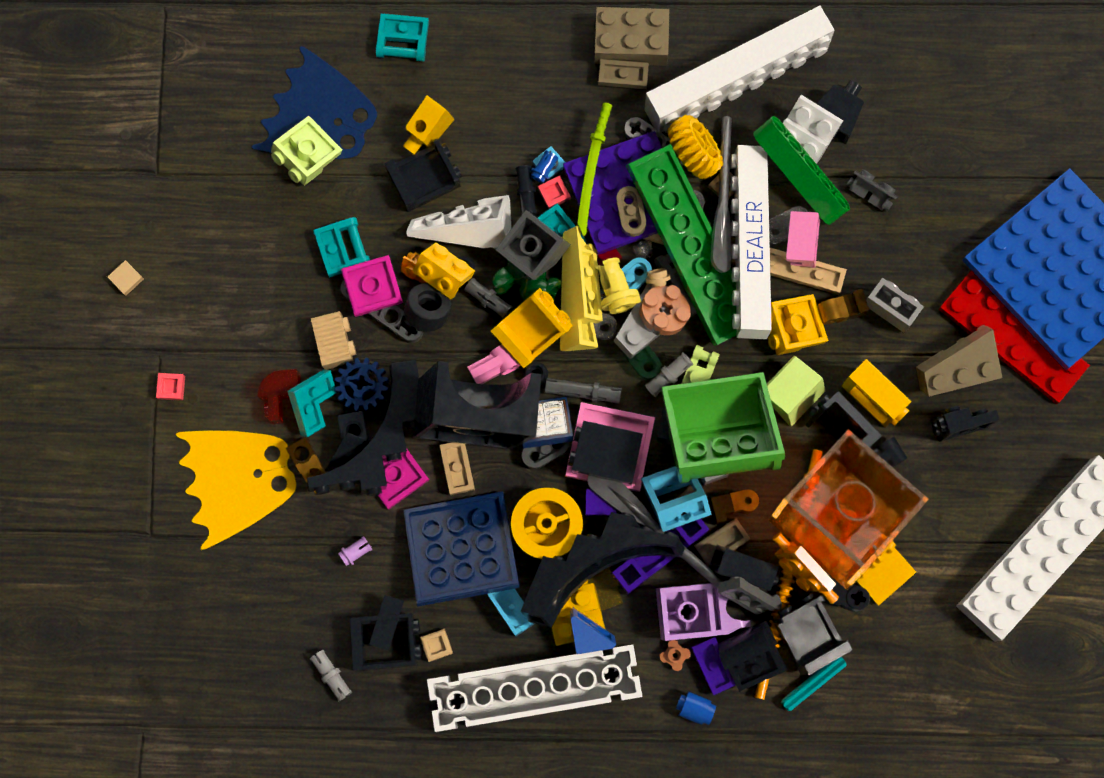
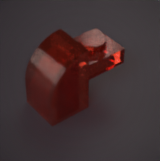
M297 369L272 372L263 379L259 386L258 397L262 401H268V403L264 404L265 418H269L273 425L283 424L282 400L290 399L288 390L301 383V374Z

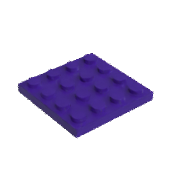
M655 131L600 150L587 223L588 232L598 255L658 233L643 203L646 217L644 232L636 237L626 235L621 228L616 204L617 193L620 189L626 186L635 187L626 165L662 148ZM589 154L563 163L564 171L579 207ZM626 198L624 202L626 204H632L633 200L630 198ZM633 221L629 223V226L636 228L638 224Z

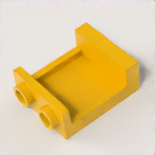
M539 288L499 322L491 332L518 363L525 368L546 348L567 333L573 325L570 323L569 316L555 306L551 295Z

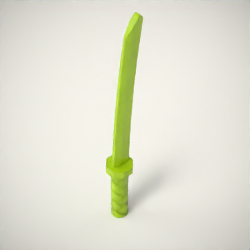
M609 103L602 104L596 130L590 136L592 143L586 165L578 215V226L583 236L587 232L591 193L600 148L606 139L604 131L612 105Z

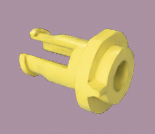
M619 258L602 261L604 266H596V270L600 273V281L606 296L600 302L603 311H609L610 314H618L630 310L636 304L642 302L638 290L629 289L624 272L619 266Z

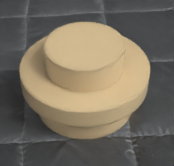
M665 268L650 270L647 272V278H645L646 283L651 284L652 287L665 286L666 281L671 279L670 274H667V269Z

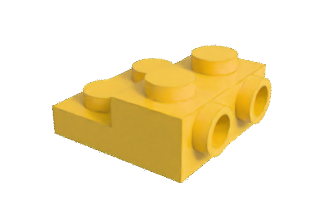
M814 294L771 302V332L768 343L770 348L776 351L777 355L796 352L802 348L824 344L828 341Z
M587 580L573 593L560 610L552 626L556 646L574 642L570 617L572 608H575L605 629L594 583L588 584Z

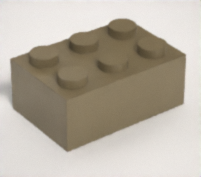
M596 7L595 64H600V59L667 66L669 9Z

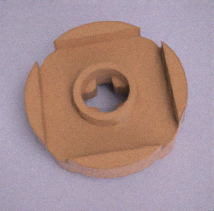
M674 285L657 286L650 289L642 299L639 309L644 325L650 330L659 331L661 335L678 333L691 315L688 300L681 293L680 289ZM662 306L670 309L669 315L659 311Z

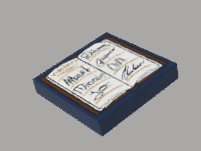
M567 397L539 401L536 437L523 443V449L574 441Z

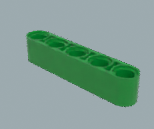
M772 116L754 131V137L814 211L819 213V217L826 224L831 225L850 210V206L844 196L777 117Z

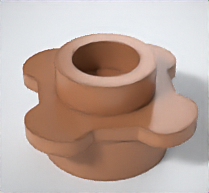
M671 640L668 642L666 651L660 654V660L671 665L674 671H679L682 669L683 662L690 657L691 653L689 649L679 646L678 641ZM673 653H677V658L673 657Z

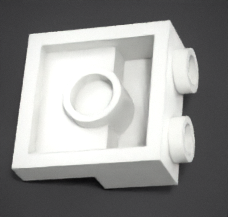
M801 95L783 124L817 164L843 120Z

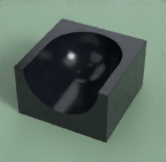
M438 361L418 381L413 438L512 450L536 437L541 374L530 373L520 381L512 384L489 385L451 380L449 362Z

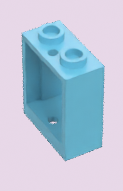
M676 466L641 478L648 502L663 532L712 515L706 494L699 480L691 479L689 483L681 484L678 479ZM691 485L694 490L691 494L660 504L657 496Z

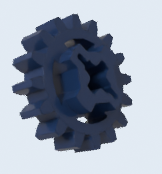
M355 358L354 365L347 361V369H339L342 377L335 378L336 383L340 384V386L335 388L336 393H342L338 399L340 402L347 400L345 406L348 409L354 405L356 412H359L361 407L366 412H369L370 405L377 409V401L384 402L386 400L382 393L389 392V388L384 386V384L389 383L388 377H382L386 371L384 368L377 370L379 364L376 361L370 365L369 358H365L364 363ZM359 370L357 374H355L352 377L350 376L352 373ZM370 371L377 376L378 383L370 379ZM364 380L367 386H363L362 390H360L357 384H361ZM346 387L354 390V399L347 394ZM372 393L374 394L371 398L365 400L367 396Z

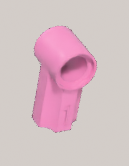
M502 344L493 349L490 355L467 368L476 384H484L500 374L506 375L513 372L521 365Z

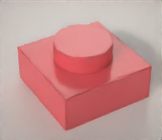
M560 176L538 186V190L548 209L557 203L560 205L571 199Z
M158 373L156 398L183 400L185 375Z

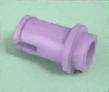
M364 536L349 547L341 548L342 551L338 554L346 566L350 563L354 565L353 561L372 550L369 544L359 549V547L367 543Z

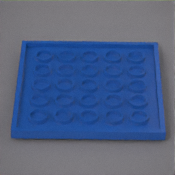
M1069 168L962 260L1065 370H1068L1104 338V203Z

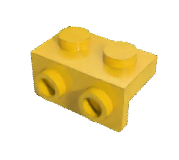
M434 243L420 254L413 272L449 299H453L459 287L472 278L475 270L468 266L465 261L458 259L445 247Z

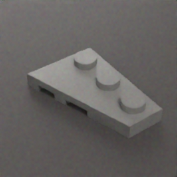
M647 283L646 287L644 288L642 294L640 295L641 301L644 298L645 294L650 289L654 288L651 286V284ZM641 303L633 307L614 339V342L630 359L661 335L659 331L650 330L642 322L639 313ZM662 306L659 311L669 315L670 309Z

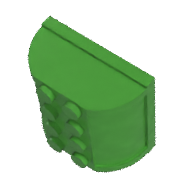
M764 372L662 387L669 438L678 479L681 484L689 483L691 479L768 468L772 471L781 468L782 460H785V452Z

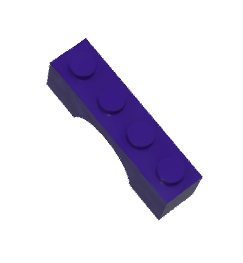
M698 519L667 530V532L676 534L682 544L688 548L705 535L709 528L702 519ZM658 555L630 559L613 571L612 576L628 595L675 557Z

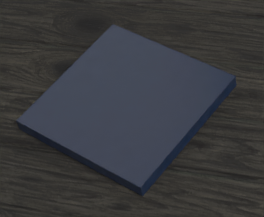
M503 491L403 510L418 607L520 588Z

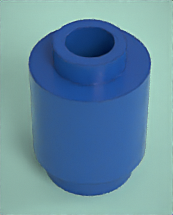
M688 691L686 696L681 694L676 709L680 710L679 716L700 725L703 723L709 725L715 713L716 705L711 704V700Z

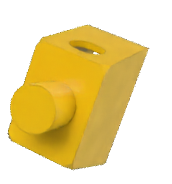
M427 95L405 127L411 136L403 146L414 155L422 144L427 147L434 144L433 140L441 137L454 121V118L444 107Z

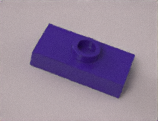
M716 637L691 648L712 695L736 685L729 670H725L723 667Z

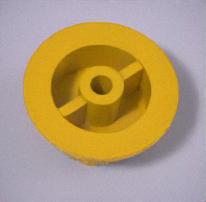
M539 488L530 491L518 501L512 513L511 530L516 543L524 552L535 558L542 559L543 556L553 558L554 556L561 557L571 550L577 534L581 535L583 520L579 506L571 496L559 489Z

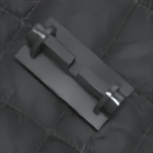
M864 169L861 172L854 171L857 178H850L846 184L850 187L849 190L863 199L868 191L873 194L868 202L878 207L881 211L883 209L888 211L893 204L889 201L891 197L894 199L898 197L894 194L896 190L884 182L882 185H879L873 181L875 176Z

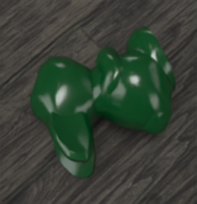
M507 260L506 266L501 267L493 277V285L497 296L508 292L515 284H519L521 303L539 288L543 292L549 293L553 300H555L562 287L561 280L552 277L547 279L546 272L537 279L532 280L509 260Z

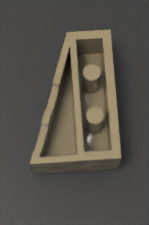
M982 325L977 328V331L965 338L956 341V344L945 351H940L916 366L920 391L930 397L1002 378L993 329Z

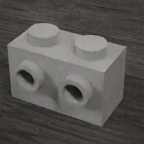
M884 278L880 280L866 300L869 309L904 333L924 308L916 298L905 294L897 285Z

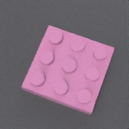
M581 402L576 428L577 426L582 427L584 420L643 433L632 487L626 486L631 491L640 492L641 478H643L655 417ZM572 442L571 451L576 452L578 442ZM567 465L565 477L588 481L589 475L582 473L574 474L572 473V466Z

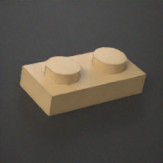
M447 443L440 445L450 495L475 490L466 444Z

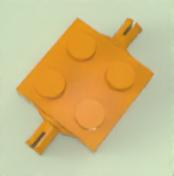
M781 532L777 533L772 540L780 547L775 553L780 560V566L797 578V585L804 591H818L825 596L830 604L836 602L839 596L832 590L836 583L802 546L793 545Z

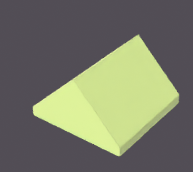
M793 356L767 383L773 408L791 427L825 392L823 378L796 356Z

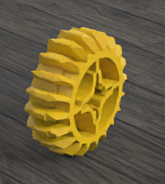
M684 115L670 125L668 128L670 144L678 155L677 158L682 161V164L687 167L688 171L700 179H706L721 169L723 166L721 151L703 123L691 115Z

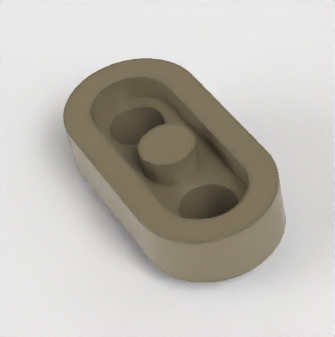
M623 187L619 190L616 197L621 228L626 235L636 237L641 235L646 228L643 202L635 187ZM630 198L633 200V203L626 204L624 200ZM634 221L638 226L631 228L629 223Z

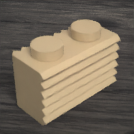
M338 311L311 318L323 368L328 370L346 365L347 361L351 364L354 363L352 356L357 354L353 340L349 341L347 332L351 331L348 317L343 318L341 312Z

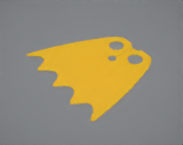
M188 431L176 433L177 437L186 440L190 445L189 453L179 461V464L192 469L196 475L194 482L186 489V493L198 497L202 503L200 511L193 517L192 522L206 526L209 529V536L202 544V550L256 523L282 505L296 490L294 473L288 469L287 465L290 457L286 450L288 447L287 443L278 437L239 431ZM270 446H275L280 450V457L274 462L268 461L264 456L265 450ZM256 469L262 471V476L259 478L253 475ZM276 476H282L287 481V487L281 492L273 490L271 482Z

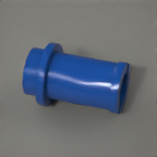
M545 150L536 168H532L531 177L540 183H544L545 180L547 181L550 171L559 158L552 152L549 154V151Z

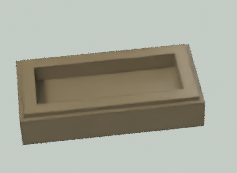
M736 518L694 545V548L709 567L717 544L736 550L748 542L750 537Z

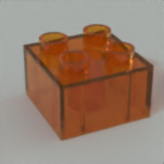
M848 430L782 500L769 518V521L797 546H802L819 566L848 590L929 499Z

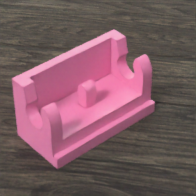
M791 211L786 261H789L790 265L816 267L820 226L819 213Z

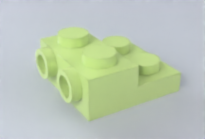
M307 116L273 142L271 156L276 164L279 166L283 164L289 170L288 174L294 182L298 183L300 181L305 186L322 173L323 168L341 154L342 149L310 116Z

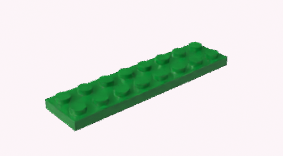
M671 144L626 165L632 181L713 346L736 336L737 329L732 327L733 314H736V306L732 305L733 290H736V282H732V269L730 268L727 272L720 273L711 263L713 230Z

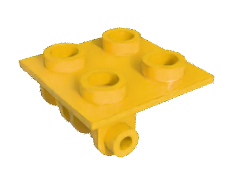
M880 534L844 566L860 586L869 592L870 597L878 606L916 573L912 566L895 549L896 544L890 538L887 539L883 534Z

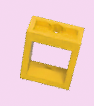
M867 359L842 384V387L884 427H887L890 423L895 426L909 412L906 407L912 401Z

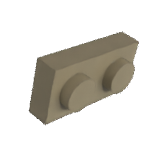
M600 59L598 85L647 89L649 63Z

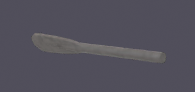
M729 116L722 118L721 156L723 157V166L720 169L719 198L713 224L710 257L713 267L720 273L727 272L731 268V223L728 197L732 118Z
M591 475L588 476L590 489L621 513L626 512L633 515L639 524L664 534L660 525L652 519L644 505L622 482ZM684 546L685 550L682 558L718 589V583L724 582V580Z

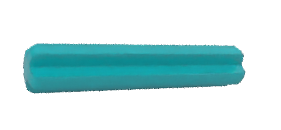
M840 657L816 671L781 700L783 707L787 711H792L847 665L845 660Z

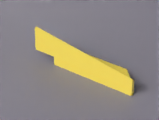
M575 226L563 233V238L571 245L562 255L561 310L569 316L570 323L573 326L560 337L561 351L598 348L593 323L596 324L603 321L600 305L598 270H596V266H598L597 252L592 243L586 244L584 242L579 226Z

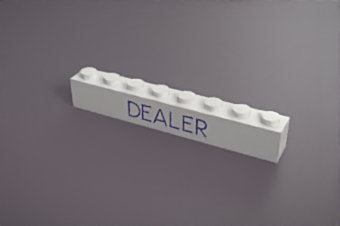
M738 145L735 154L730 156V169H734V176H731L730 190L734 191V199L731 200V213L735 214V221H732L731 236H735V244H732L731 258L735 259L736 266L732 268V282H736V290H733L732 305L736 306L732 327L737 329V338L767 339L771 332L767 153L761 146Z

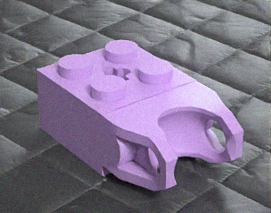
M712 583L656 588L661 640L668 641L726 635L739 628L751 627L750 621L736 620L728 615L726 611L728 598L718 593V589ZM684 605H686V608L691 609V613L687 614L686 619H684V615H681Z

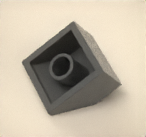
M526 210L495 250L532 280H535L553 267L571 244Z

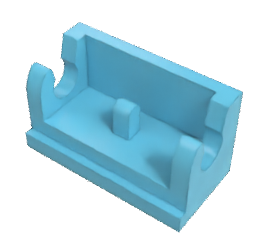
M515 589L488 594L515 636H518L535 624L528 622L521 613L524 602Z

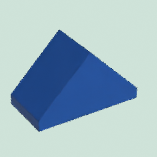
M575 608L571 609L570 617L576 654L613 649L615 647L616 640L613 634Z

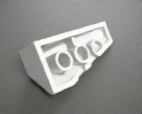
M509 195L481 199L477 201L478 205L464 209L463 205L455 207L456 210L445 215L442 212H436L412 219L406 231L407 236L479 248L493 247L496 249L512 229Z

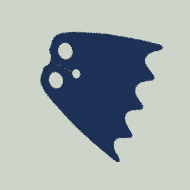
M301 46L300 51L305 59L304 65L299 68L286 69V74L292 83L291 89L285 93L274 94L273 97L279 104L280 112L275 117L261 120L269 136L266 141L252 145V148L271 152L274 141L307 116H310L342 149L341 154L335 159L355 157L361 152L365 144L364 134L367 129L373 127L377 118V111L371 101L344 75L323 59ZM358 108H363L368 112L367 120L362 123H358L353 119V112ZM336 118H340L342 120V124L340 126L334 125V120ZM344 135H352L355 138L353 148L344 149L340 145V140Z

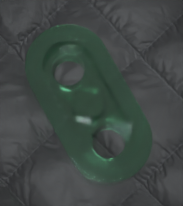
M649 345L631 359L622 351L624 357L642 379L652 380L660 373L661 362ZM651 364L653 370L650 372L645 371L644 365Z

